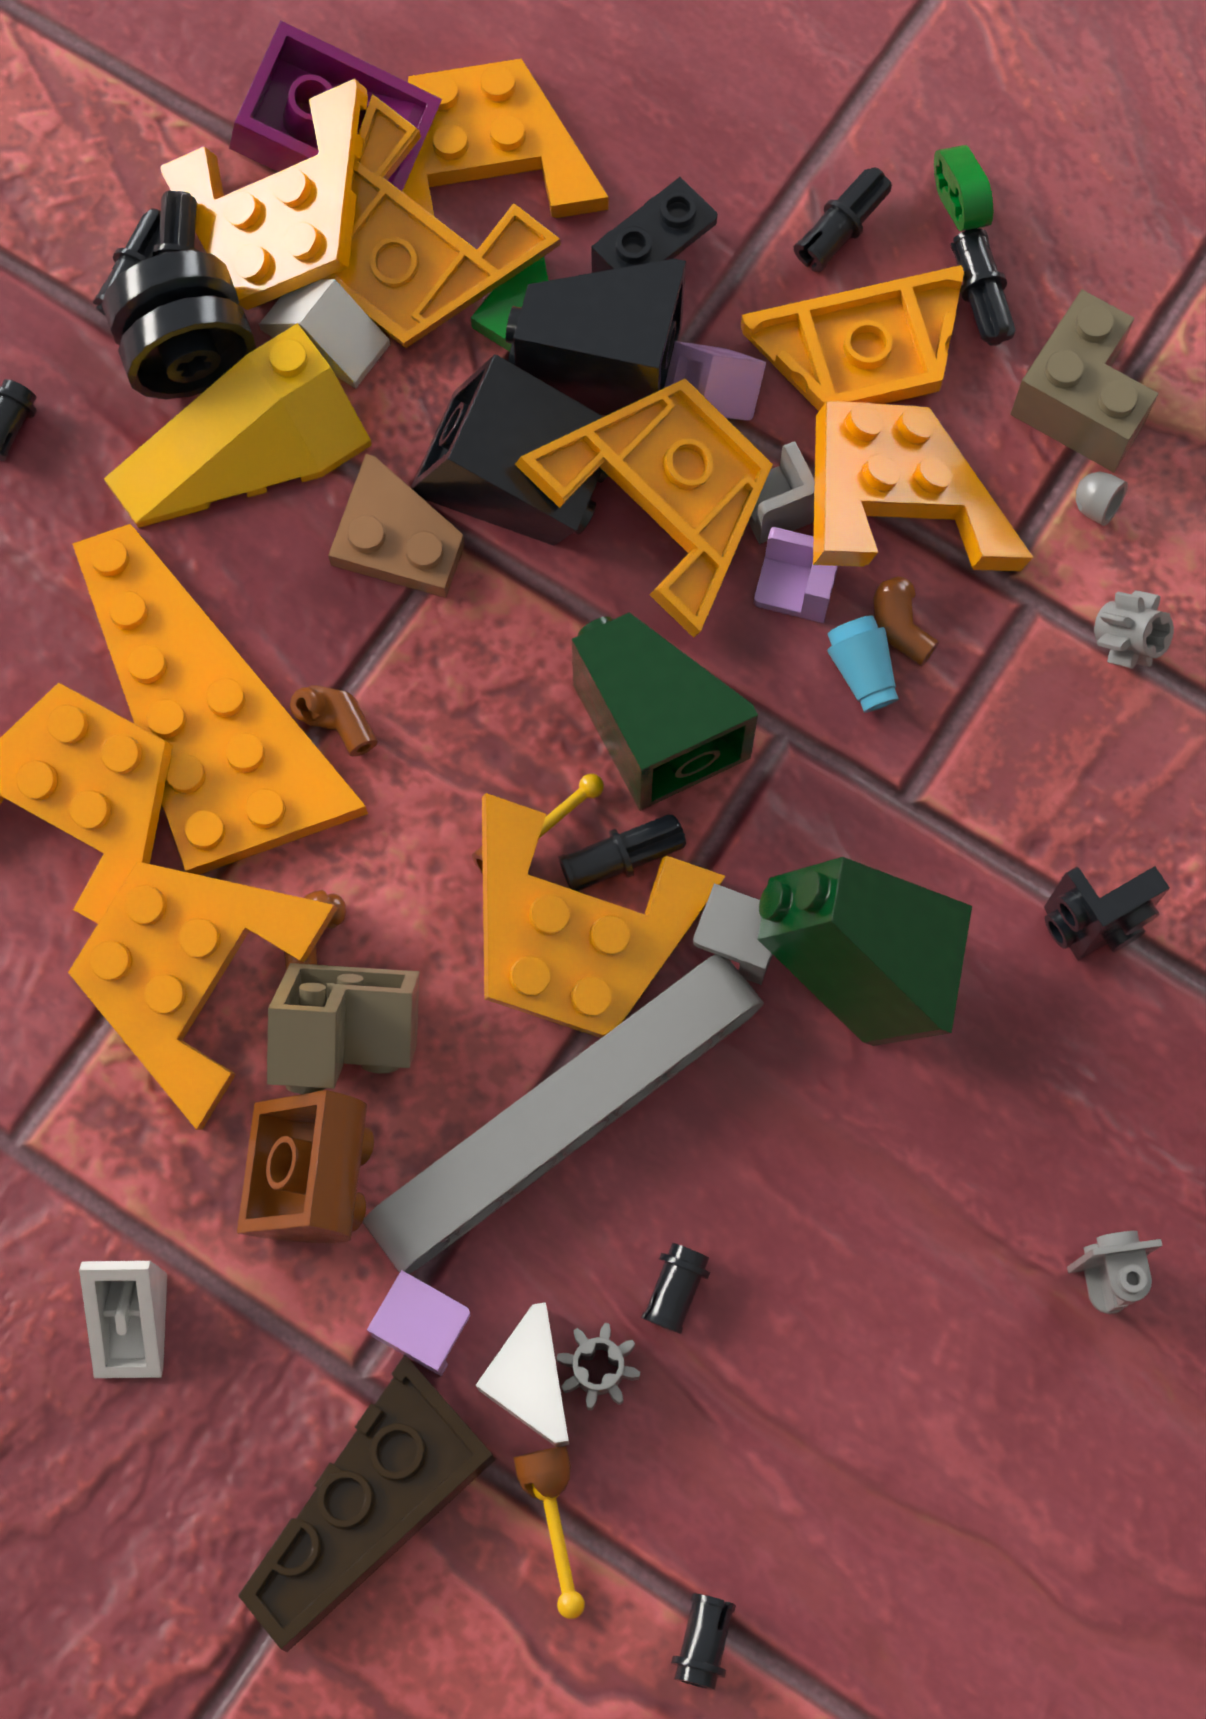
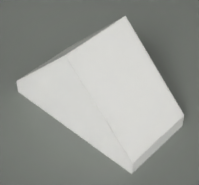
M321 279L281 296L259 323L260 330L273 338L298 323L331 366L336 377L355 389L390 346L389 338L335 279Z
M151 1261L81 1262L79 1273L94 1378L162 1377L167 1273Z
M545 1302L533 1304L479 1379L476 1387L482 1394L555 1447L569 1445Z

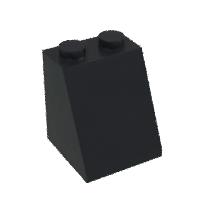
M668 259L528 284L522 307L512 306L508 317L505 340L507 343L512 344L508 362L596 413L605 416L665 388L675 341L678 342L683 321L686 261Z
M494 354L454 391L411 489L424 500L555 546L573 533L579 535L587 527L596 508V502L590 498L597 482L602 483L608 475L599 467L559 508L515 463L521 456L584 427L603 416Z

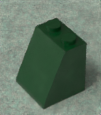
M629 612L613 620L609 616L598 618L585 625L579 631L578 636L572 638L573 686L639 811L751 759L758 714L752 703Z
M840 857L770 877L759 902L761 922L757 940L863 1043L877 1046L952 1033L972 906L851 859Z

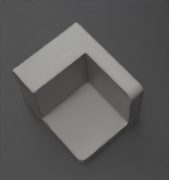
M795 441L782 447L780 466L770 470L748 521L759 544L768 540L772 527L794 531L814 522L815 479Z
M714 883L694 934L693 944L697 948L740 963L738 971L746 980L761 985L773 954L757 940L761 922L759 914L760 900Z

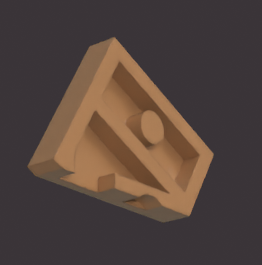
M365 454L328 557L331 566L446 598L465 543L463 534L379 459L373 455Z

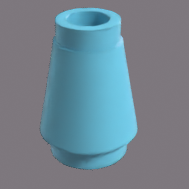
M870 615L849 621L827 633L831 643V647L827 649V652L857 701L860 702L864 713L881 709L899 700L895 690L896 684L886 630L884 627L878 628L874 616Z

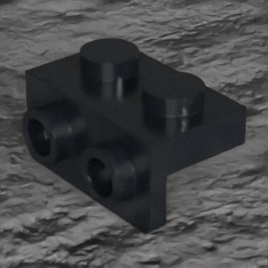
M679 177L591 246L592 273L674 259L717 224L718 214L694 189Z
M1156 866L1099 898L1080 868L1075 867L1064 874L1045 904L1044 909L1047 913L1045 923L1055 942L1063 949L1069 947L1078 961L1108 944L1112 952H1115L1132 943L1146 932L1143 926L1150 923L1160 914L1155 906L1170 887Z

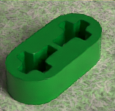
M967 145L935 151L934 176L938 195L957 229L965 231L990 226L994 214L990 183Z

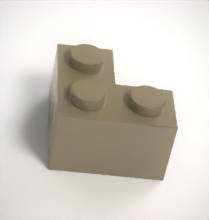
M1081 289L1022 379L1010 415L1114 473L1142 430L1159 394L1112 368V365L1121 353L1134 317Z
M290 963L268 1007L267 1084L285 1085L286 1089L291 1092L306 1094L323 1091L325 1088L334 1089L344 1064L361 1065L362 1069L372 1073H390L398 1070L400 1067L410 1068L417 1046L420 971Z

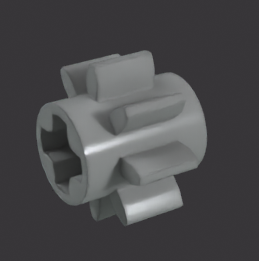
M1137 590L1132 594L1117 592L1115 593V601L1106 603L1100 609L1095 620L1094 633L1098 646L1111 649L1108 655V663L1133 669L1136 664L1150 667L1153 658H1158L1167 651L1173 638L1174 626L1170 613L1157 610L1161 596Z
M604 1323L599 1337L587 1339L584 1332L576 1328L573 1331L575 1341L579 1347L575 1354L559 1353L556 1358L557 1362L561 1365L573 1367L574 1376L567 1379L561 1386L563 1392L569 1393L578 1387L587 1392V1410H593L598 1395L608 1393L615 1403L621 1405L624 1400L618 1385L622 1378L633 1381L639 1380L640 1371L634 1367L624 1366L623 1357L630 1354L635 1348L634 1341H625L617 1346L610 1340L611 1329L609 1323ZM596 1350L607 1351L608 1363L618 1367L616 1374H605L601 1384L590 1383L588 1370L584 1367H579L581 1359L592 1360Z

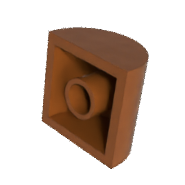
M323 1090L254 1103L237 1227L238 1234L305 1243H342L351 1240L352 1232L361 1226L366 1214L365 1197L362 1193L357 1192L360 1166L366 1164L370 1159L374 1148L373 1132L370 1128L365 1127L367 1104L349 1095Z

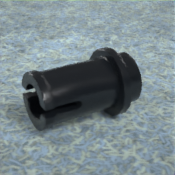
M5 379L0 387V461L7 459L8 452L25 419L34 417L37 412L33 405L37 399L36 395L24 385Z
M672 1243L668 1254L661 1253L659 1260L665 1263L647 1309L643 1312L641 1318L681 1334L683 1323L701 1278H709L710 1272L705 1270L709 1257L687 1247Z
M693 1593L691 1599L692 1606L680 1656H672L671 1664L677 1666L674 1679L689 1685L715 1690L718 1677L725 1678L726 1670L721 1668L720 1665L732 1613L735 1612L736 1605L731 1602L724 1603L725 1600L712 1596Z

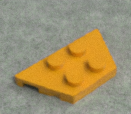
M962 265L743 314L741 330L743 335L818 411H820L826 401L887 404L939 392L943 382L964 270Z

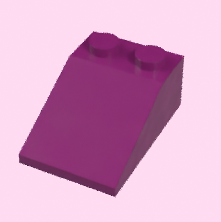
M280 20L234 122L229 149L277 172L318 155L319 150L309 99L356 79L367 89V107L373 94L420 131L421 138L388 179L391 184L403 191L442 99ZM360 110L358 133L366 110Z

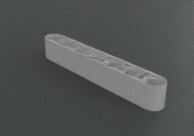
M716 954L711 956L382 1201L364 1218L363 1224L400 1273L403 1270L411 1274L739 1028L762 1007L764 1002L729 959Z

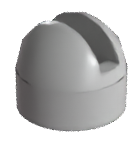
M1101 471L1088 474L1080 480L1076 490V503L1079 511L1087 518L1103 526L1107 525L1121 506L1127 492L1128 483L1112 474Z

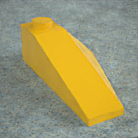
M296 323L245 355L110 472L104 480L136 526L141 528L208 509L213 501L242 493H247L248 497L266 493L267 486L300 477L302 482L323 477L372 446V443L331 366L299 324Z

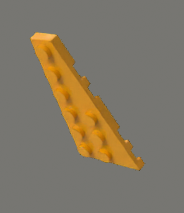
M131 524L72 543L134 724L173 744L162 805L186 872L200 875L368 814L364 803Z

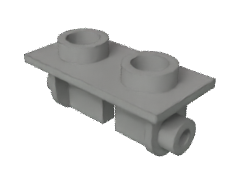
M1124 1231L1099 1236L1096 1238L1097 1244L1085 1246L1083 1248L1084 1255L1067 1267L1068 1274L1084 1271L1089 1299L1092 1305L1098 1311L1105 1314L1118 1313L1129 1304L1141 1300L1149 1293L1152 1279L1147 1255L1162 1246L1161 1239L1140 1242L1138 1231Z

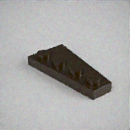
M406 1355L403 1356L391 1373L393 1379L375 1405L371 1403L356 1424L355 1428L357 1431L335 1463L330 1462L314 1485L317 1489L297 1518H291L238 1595L278 1647L285 1652L292 1649L496 1460L493 1454Z

